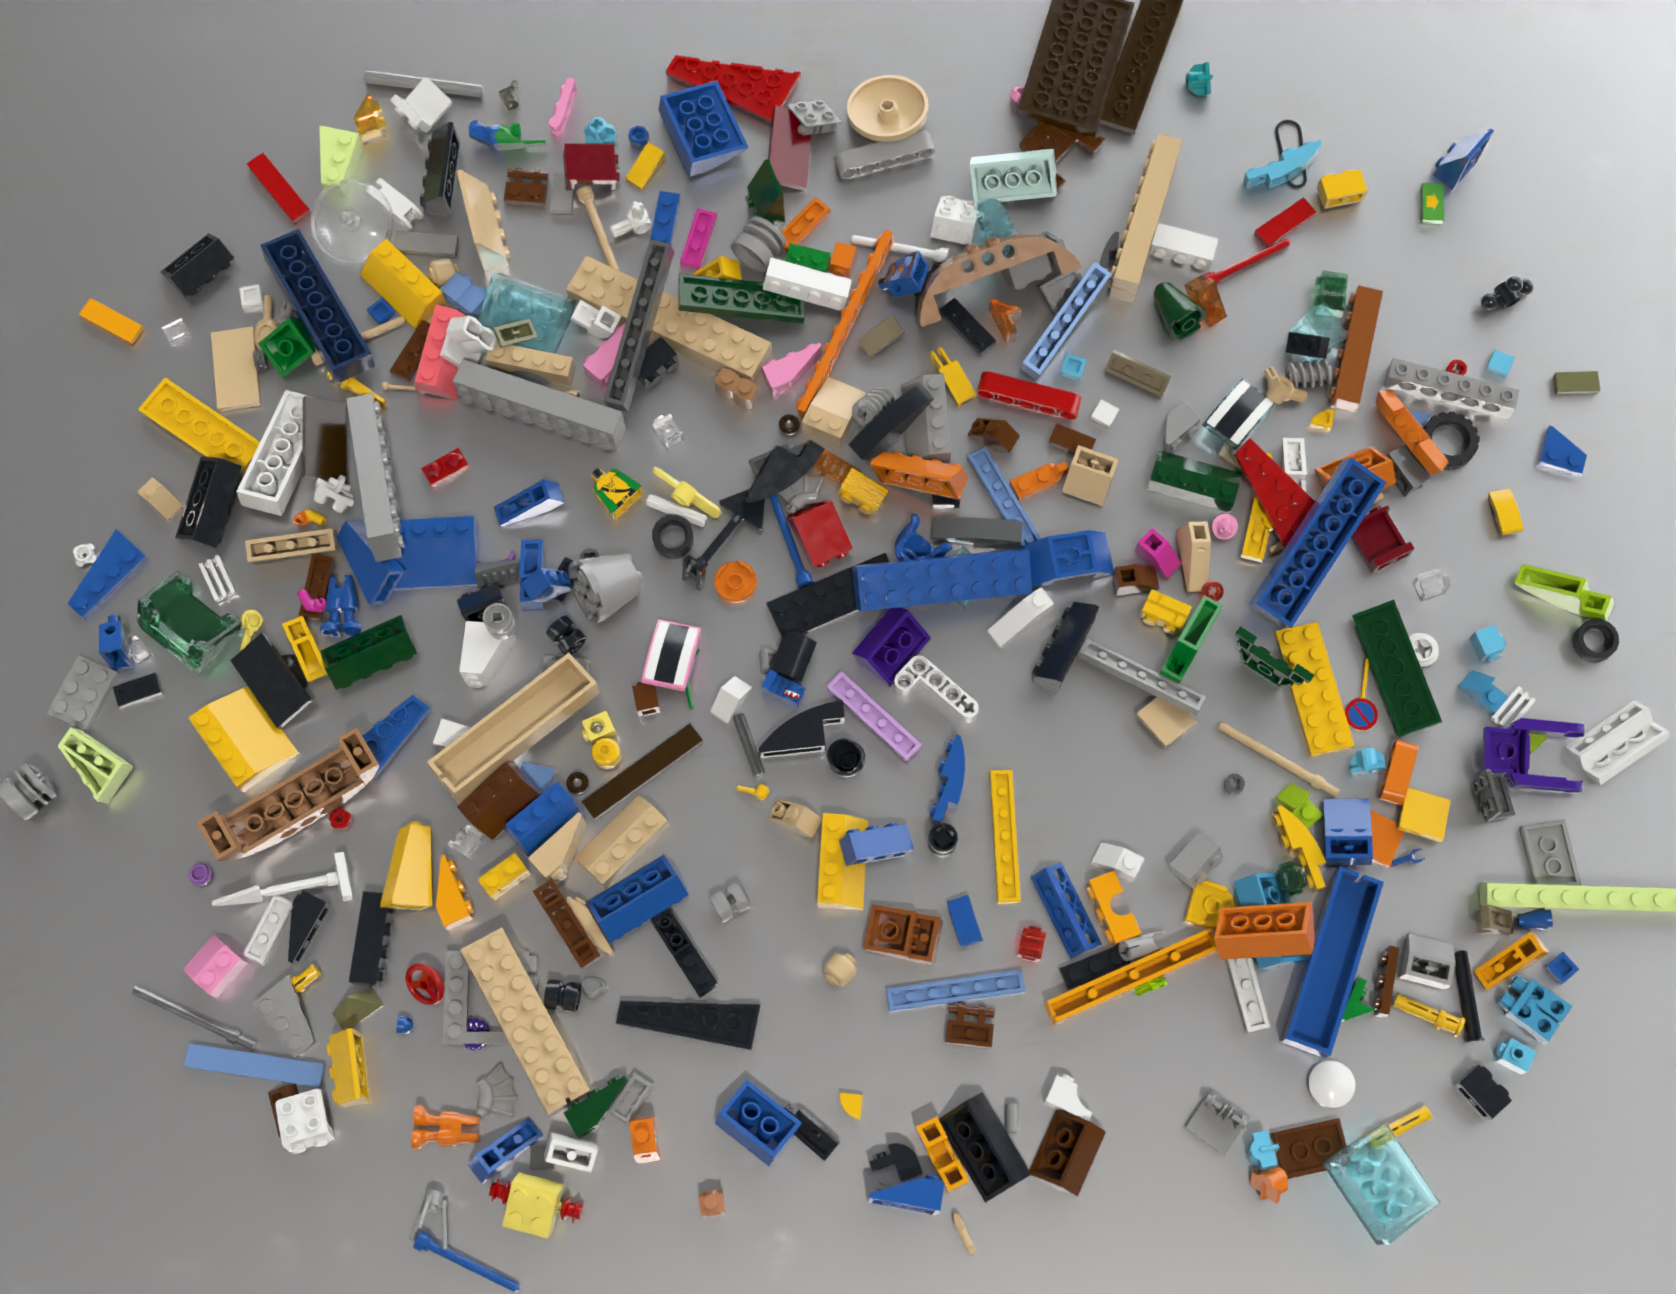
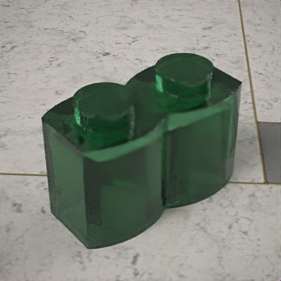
M1322 270L1320 277H1316L1315 289H1318V295L1314 296L1313 307L1316 308L1317 315L1342 317L1346 304L1348 274Z

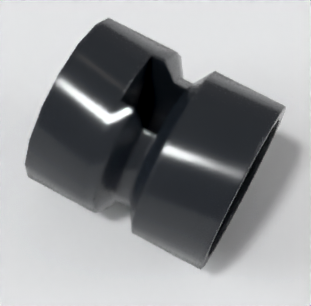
M568 615L562 616L553 622L547 629L546 634L553 643H559L558 648L564 655L567 653L573 655L585 645L587 637L580 629H575L576 625Z
M938 823L932 827L928 836V848L934 856L946 858L955 851L958 841V834L955 828L947 823Z
M549 979L544 994L545 1008L558 1010L561 1006L563 1011L577 1013L581 999L582 984L569 982L564 985L562 980Z

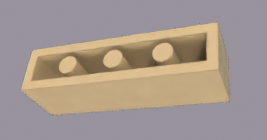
M324 529L245 540L247 560L250 563L337 552L339 551L338 539L336 537L337 530Z

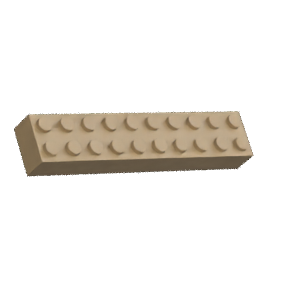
M586 255L567 286L566 292L569 301L578 304L582 300L598 310L605 306L621 315L618 324L623 325L627 321L638 279ZM663 292L650 335L651 340L656 341L662 337L673 350L719 372L722 368L730 369L736 372L740 378L756 382L762 372V366L767 363L772 354L771 342L712 314L678 311V298Z

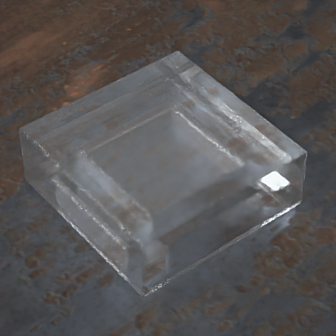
M181 318L162 327L172 347L192 338Z

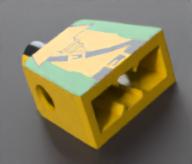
M597 468L591 474V478L596 482L592 488L594 495L614 521L644 494L639 483L616 468L611 469L607 474L600 468Z

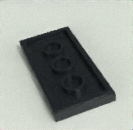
M266 633L259 634L230 660L278 729L284 727L313 701Z

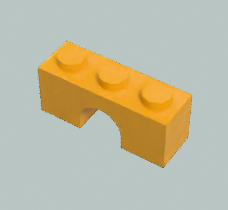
M1115 871L1090 879L1087 883L1086 892L1089 899L1094 900L1097 908L1094 910L1099 922L1103 921L1106 929L1103 932L1107 942H1112L1114 947L1119 945L1121 941L1140 936L1141 931L1133 913L1123 916L1117 915L1110 907V901L1123 893Z
M936 1116L917 1126L915 1130L941 1182H945L944 1188L946 1192L949 1193L967 1184L969 1179L959 1159L956 1158L938 1117Z

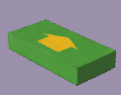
M1422 183V223L1443 224L1444 184Z

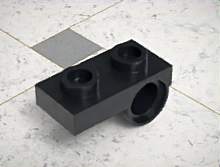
M1289 332L1285 353L1326 359L1330 338Z

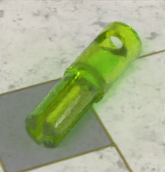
M1164 977L1158 978L1135 989L1136 995L1141 996L1166 986L1167 982Z

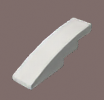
M1282 438L1281 468L1306 492L1305 479L1307 470L1304 438Z

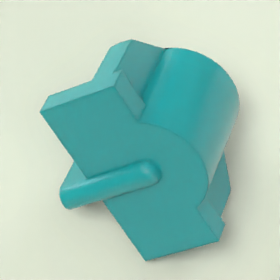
M1209 62L1193 65L1186 74V87L1196 96L1211 94L1210 80L1213 78V75H1210Z

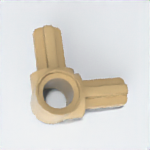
M1273 367L1264 370L1265 378L1268 381L1266 396L1271 401L1277 404H1282L1283 401L1289 400L1297 402L1306 401L1307 392L1305 390L1295 388L1289 379L1278 375Z

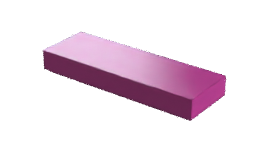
M697 208L680 260V266L696 270L701 268L717 219V213Z

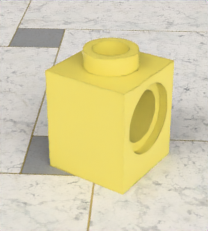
M607 711L582 721L584 728L581 729L585 741L590 740L592 746L602 738L611 739L617 736ZM595 726H603V730L600 733L595 734L592 732Z

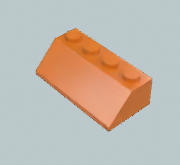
M884 451L871 460L870 463L883 484L960 500L968 479L961 465L955 463L948 465L936 459L931 461L924 460L917 455H912V457L905 456L898 451H893L892 453Z
M1312 903L1221 908L1214 936L1220 959L1312 954L1315 940Z

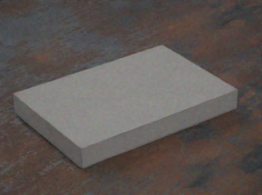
M1565 819L1519 827L1533 884L1582 885Z

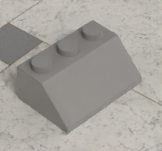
M1045 231L1038 235L1048 238L1066 249L1064 241L1053 234ZM1008 249V250H1006V251H1004V252H1002V253H1003V254H1007V253L1010 251V249ZM1049 252L1001 270L1000 273L1009 286L1014 289H1023L1029 283L1035 280H1042L1047 274L1053 271L1056 272Z

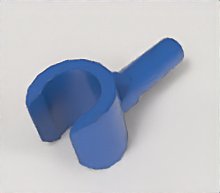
M1414 849L1410 852V855L1393 860V866L1411 861L1415 863L1424 861L1425 858L1419 860L1415 858V853L1422 849Z

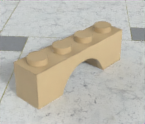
M498 342L495 343L493 351L487 352L485 359L488 368L510 374L513 371H527L544 377L550 383L570 387L576 369L573 357L514 345L500 348Z

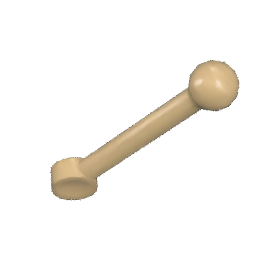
M387 382L381 384L383 390H415V386L392 385Z

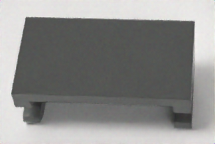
M1406 444L1386 455L1393 461L1396 478L1395 484L1404 497L1423 487L1422 484L1431 479Z

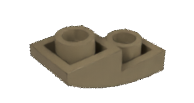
M892 315L857 341L868 356L872 358L885 346L892 344L902 336L905 330Z

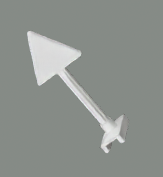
M344 852L334 853L335 872L326 873L327 875L271 886L260 890L259 886H254L213 900L212 906L263 902V896L272 897L325 885H338L343 901L353 900Z

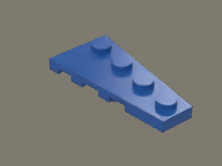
M116 529L67 604L86 620L148 558Z
M414 695L391 711L390 715L373 725L371 730L364 735L362 734L380 765L373 777L374 779L379 776L431 711L429 706Z

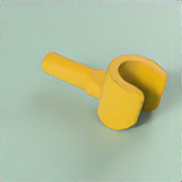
M759 784L757 789L737 786V791L750 793L760 800H764L770 792L768 787L763 784Z

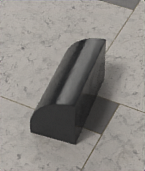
M785 630L770 669L792 682H802L817 642L802 634Z

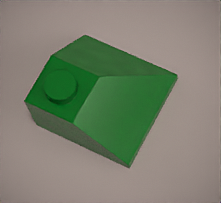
M288 318L258 343L282 378L286 377L315 353L314 345L298 318Z

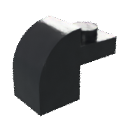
M900 1143L888 1144L889 1155H886L884 1151L873 1155V1160L869 1161L872 1172L894 1164L900 1182L923 1174L915 1152L908 1146Z

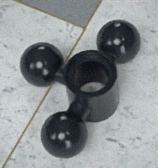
M1511 276L1507 281L1494 288L1493 291L1496 295L1492 293L1485 294L1481 298V306L1486 310H1493L1500 301L1504 308H1509L1521 300L1519 294H1530L1534 289V284L1530 279Z

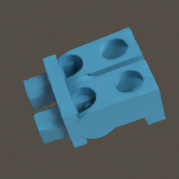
M1518 975L1513 979L1510 987L1517 991L1519 995L1515 999L1505 992L1497 1003L1507 1011L1505 1013L1506 1017L1527 1030L1535 1037V1040L1543 1045L1551 1039L1560 1026L1559 1024L1562 1023L1573 1006L1538 984L1536 980L1528 981Z

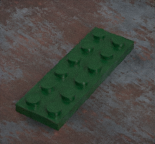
M679 274L678 311L804 324L805 320L803 300L763 290L764 283Z
M1393 599L1352 615L1399 737L1402 738L1443 723L1395 600Z

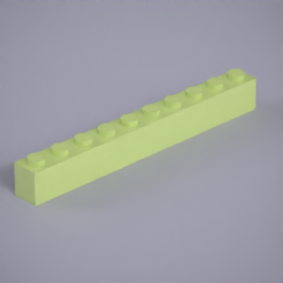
M1480 882V905L1676 912V888Z

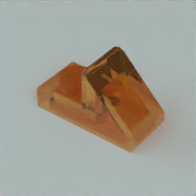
M997 299L990 300L989 310L1005 343L1013 342L1017 332L1013 320L1021 317L1022 309Z

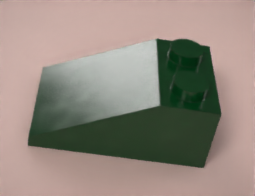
M766 159L747 186L748 195L745 196L748 207L753 208L754 213H752V217L759 216L777 227L785 224L784 198L770 160Z

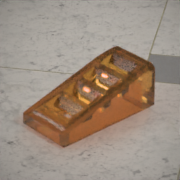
M827 450L823 451L813 466L815 473L840 485L851 468L861 473V470ZM827 460L828 463L826 467H823L822 465L824 461ZM835 464L836 467L834 471L831 472L830 469L832 465ZM843 468L844 471L842 475L838 476L840 469Z

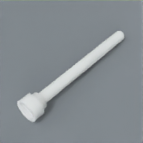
M856 235L851 237L853 244L876 248L877 239ZM893 243L890 251L913 254L919 251L923 257L932 258L937 262H945L949 257V249L942 247L930 250Z

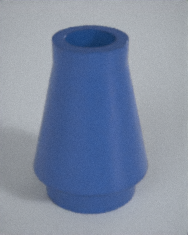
M1541 908L1517 914L1518 927L1539 930L1552 928L1551 910Z

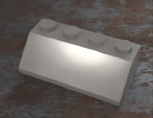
M944 374L922 375L902 384V395L917 384H921L934 398L905 430L907 456L917 455L924 460L931 461L936 459L942 463L950 462L951 446Z

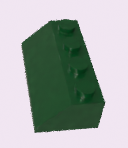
M1158 450L1147 490L1230 513L1237 496L1241 473Z
M402 615L321 650L324 668L336 690L347 688L355 681L367 679L375 672L387 670L395 663L407 661L418 654Z

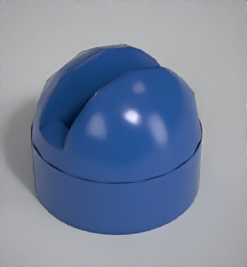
M398 1015L396 1034H408L411 1032L413 1022L409 1017Z

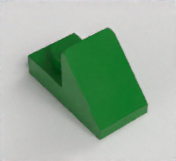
M1360 977L1354 979L1341 1023L1375 1011V1009L1358 1002L1359 1000L1362 1001L1368 989L1365 988L1367 980Z

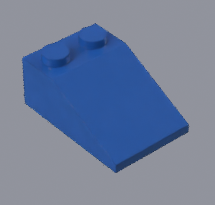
M1490 128L1463 137L1458 144L1454 142L1447 151L1448 155L1446 157L1442 156L1435 164L1437 169L1433 176L1453 190L1478 162L1494 130Z
M926 1175V1178H919L872 1192L868 1197L867 1203L937 1216L941 1210L945 1182H941L940 1177Z

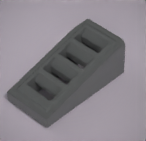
M520 560L476 563L475 576L478 589L490 583L503 585L520 581ZM511 568L514 569V574H510ZM502 570H505V575L501 574Z

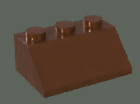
M505 762L459 804L457 808L474 827L491 840H494L504 831L505 825L536 800L541 793L515 762Z
M1056 1110L1029 1170L1032 1174L1030 1176L1078 1197L1106 1131L1091 1121Z

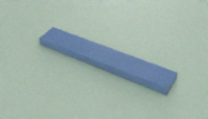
M986 446L967 455L966 459L1002 519L1022 522V539L1019 547L1022 549V545L1041 539Z
M1022 969L886 988L889 1012L1025 993Z
M190 1043L184 1062V1067L319 1088H321L326 1067L322 1063Z

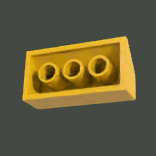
M385 239L370 252L360 277L404 317L415 330L422 320L426 321L433 315L436 304L441 306L446 304L442 291L388 239Z
M823 813L818 908L863 910L866 863L846 866L839 840L846 836V832L858 828L859 831H865L868 828V820L846 814Z

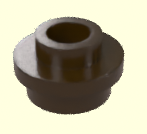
M787 414L779 420V429L783 434L793 435L798 432L800 421L796 416ZM791 423L793 427L787 428L786 424Z
M574 772L568 776L566 785L571 793L582 794L587 790L589 780L584 773ZM577 780L582 781L579 787L574 786V782Z

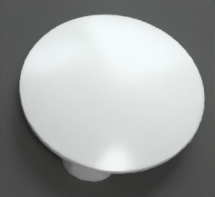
M1324 1061L1315 1066L1309 1074V1090L1313 1098L1321 1106L1330 1108L1341 1107L1348 1103L1354 1095V1076L1340 1062Z

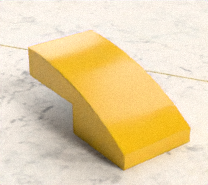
M1505 489L1489 492L1488 500L1495 512L1494 520L1501 534L1522 532L1524 528L1511 490Z

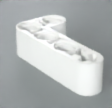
M920 655L914 656L895 676L894 689L900 696L911 694L918 685H921L964 723H971L976 720L979 711L978 703L927 658ZM921 664L925 669L917 672L913 669V666ZM936 678L941 681V684L933 686L929 681ZM901 680H907L910 685L904 688L898 683ZM948 693H955L958 698L956 700H949L946 695ZM970 708L973 709V710H972V713H971V712H968L967 714L964 713L965 709H967V710L970 709Z

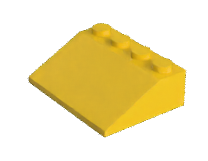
M248 686L207 704L189 717V720L233 783L243 793L299 754L282 728H276Z

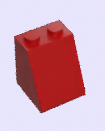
M823 500L786 517L810 566L821 568L828 565L830 559L837 557V559L843 558L849 554V550L853 549L832 501Z

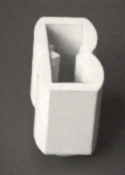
M472 316L450 319L446 333L452 340L462 343L465 349L472 353L493 351L497 341L494 332L487 327H482L481 323Z

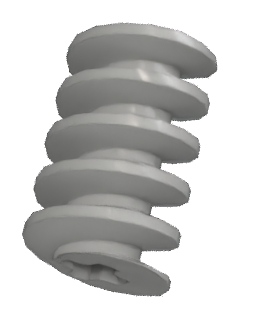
M1322 359L1320 362L1313 360L1311 363L1304 361L1303 365L1300 361L1296 362L1295 365L1289 362L1285 368V377L1293 383L1295 388H1298L1299 382H1301L1303 388H1306L1307 382L1310 383L1311 387H1314L1315 381H1318L1319 386H1323L1324 380L1330 386L1332 383V368L1325 359Z
M875 387L854 403L852 407L854 420L860 426L866 427L876 416L895 401L894 394L887 387Z

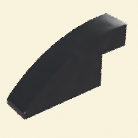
M917 384L876 416L848 445L862 460H869L882 445H893L934 398L921 384Z
M808 440L797 457L778 445L774 446L742 502L746 504L756 502L785 490L810 470L825 448L812 440Z
M843 700L812 707L783 723L758 748L760 758L826 751L823 725L845 723Z

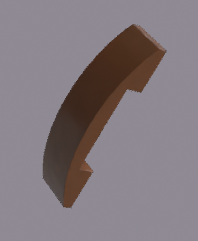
M552 879L532 891L581 969L601 956Z

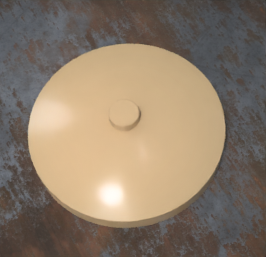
M882 75L864 81L853 90L847 102L848 120L853 129L863 137L879 142L898 141L915 134L925 124L929 113L928 97L923 88L915 81L897 75Z

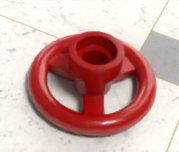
M421 963L413 964L408 968L405 982L410 994L417 1001L426 1005H434L440 1002L444 996V984L439 973L432 967ZM421 970L422 978L418 981H412L413 973ZM420 988L426 991L431 998L424 997L416 989Z

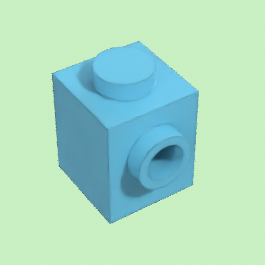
M1496 625L1475 631L1469 638L1480 662L1486 659L1489 662L1497 660L1506 649L1505 638L1502 634H1499Z
M1510 1038L1504 1042L1501 1041L1495 1052L1498 1055L1496 1062L1521 1075L1528 1072L1537 1051Z

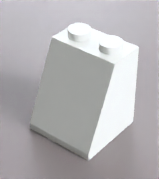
M466 621L459 670L466 684L473 688H482V685L489 686L516 642L515 633L510 638L498 640L489 634L484 622Z

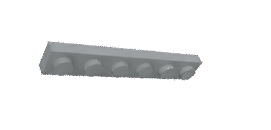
M1090 639L1086 640L1078 652V658L1194 716H1197L1207 698Z

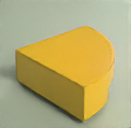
M1326 409L1316 414L1312 418L1309 427L1330 431L1335 409Z
M840 1092V1102L843 1109L851 1117L860 1120L863 1095Z

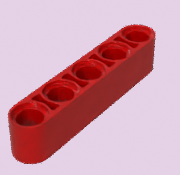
M989 371L982 372L976 392L978 396L985 399L1069 420L1077 419L1082 402V397L1076 393Z

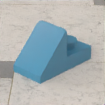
M1474 670L1458 686V688L1492 715L1508 699L1506 694L1492 684L1495 680L1494 677Z

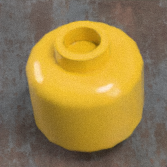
M610 738L598 740L591 749V755L595 764L602 769H612L621 760V750L618 744Z

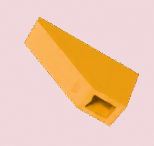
M444 854L441 856L436 908L443 926L449 931L473 920L471 913L474 912L470 900H465L463 892L466 890L462 880H457L454 874L457 868L453 859L449 860Z

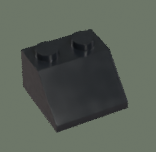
M497 583L486 584L481 590L474 593H465L460 599H457L465 622H483V613L491 604L502 603L507 606Z

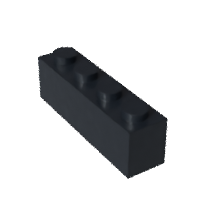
M363 891L349 976V982L353 985L381 988V982H384L386 978L384 962L385 959H388L390 953V946L387 943L388 937H391L393 933L391 917L392 914H395L396 909L380 908L383 893Z

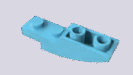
M1321 140L1316 142L1309 141L1297 148H1288L1281 153L1279 162L1272 161L1264 167L1249 169L1245 172L1243 180L1245 188L1248 189L1266 183L1269 190L1291 180L1314 161L1319 154L1322 145Z

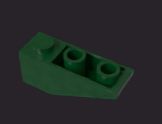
M619 1075L613 1077L607 1082L608 1086L601 1090L599 1087L595 1088L587 1094L588 1098L581 1102L576 1100L567 1106L568 1110L563 1113L577 1138L580 1139L601 1126L609 1113L608 1110L628 1082L625 1076L621 1078Z

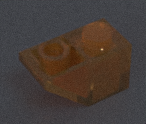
M1200 275L1184 285L1188 297L1204 308L1207 313L1205 323L1208 326H1212L1227 317L1214 280Z

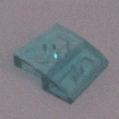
M1325 302L1317 306L1289 329L1294 333L1330 338L1327 354L1331 352L1333 347L1348 338L1347 333ZM1309 357L1311 361H1318L1319 359H1321L1316 357Z

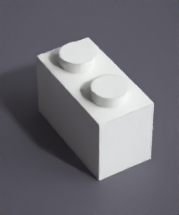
M550 1132L544 1157L545 1162L592 1172L598 1149L596 1142Z

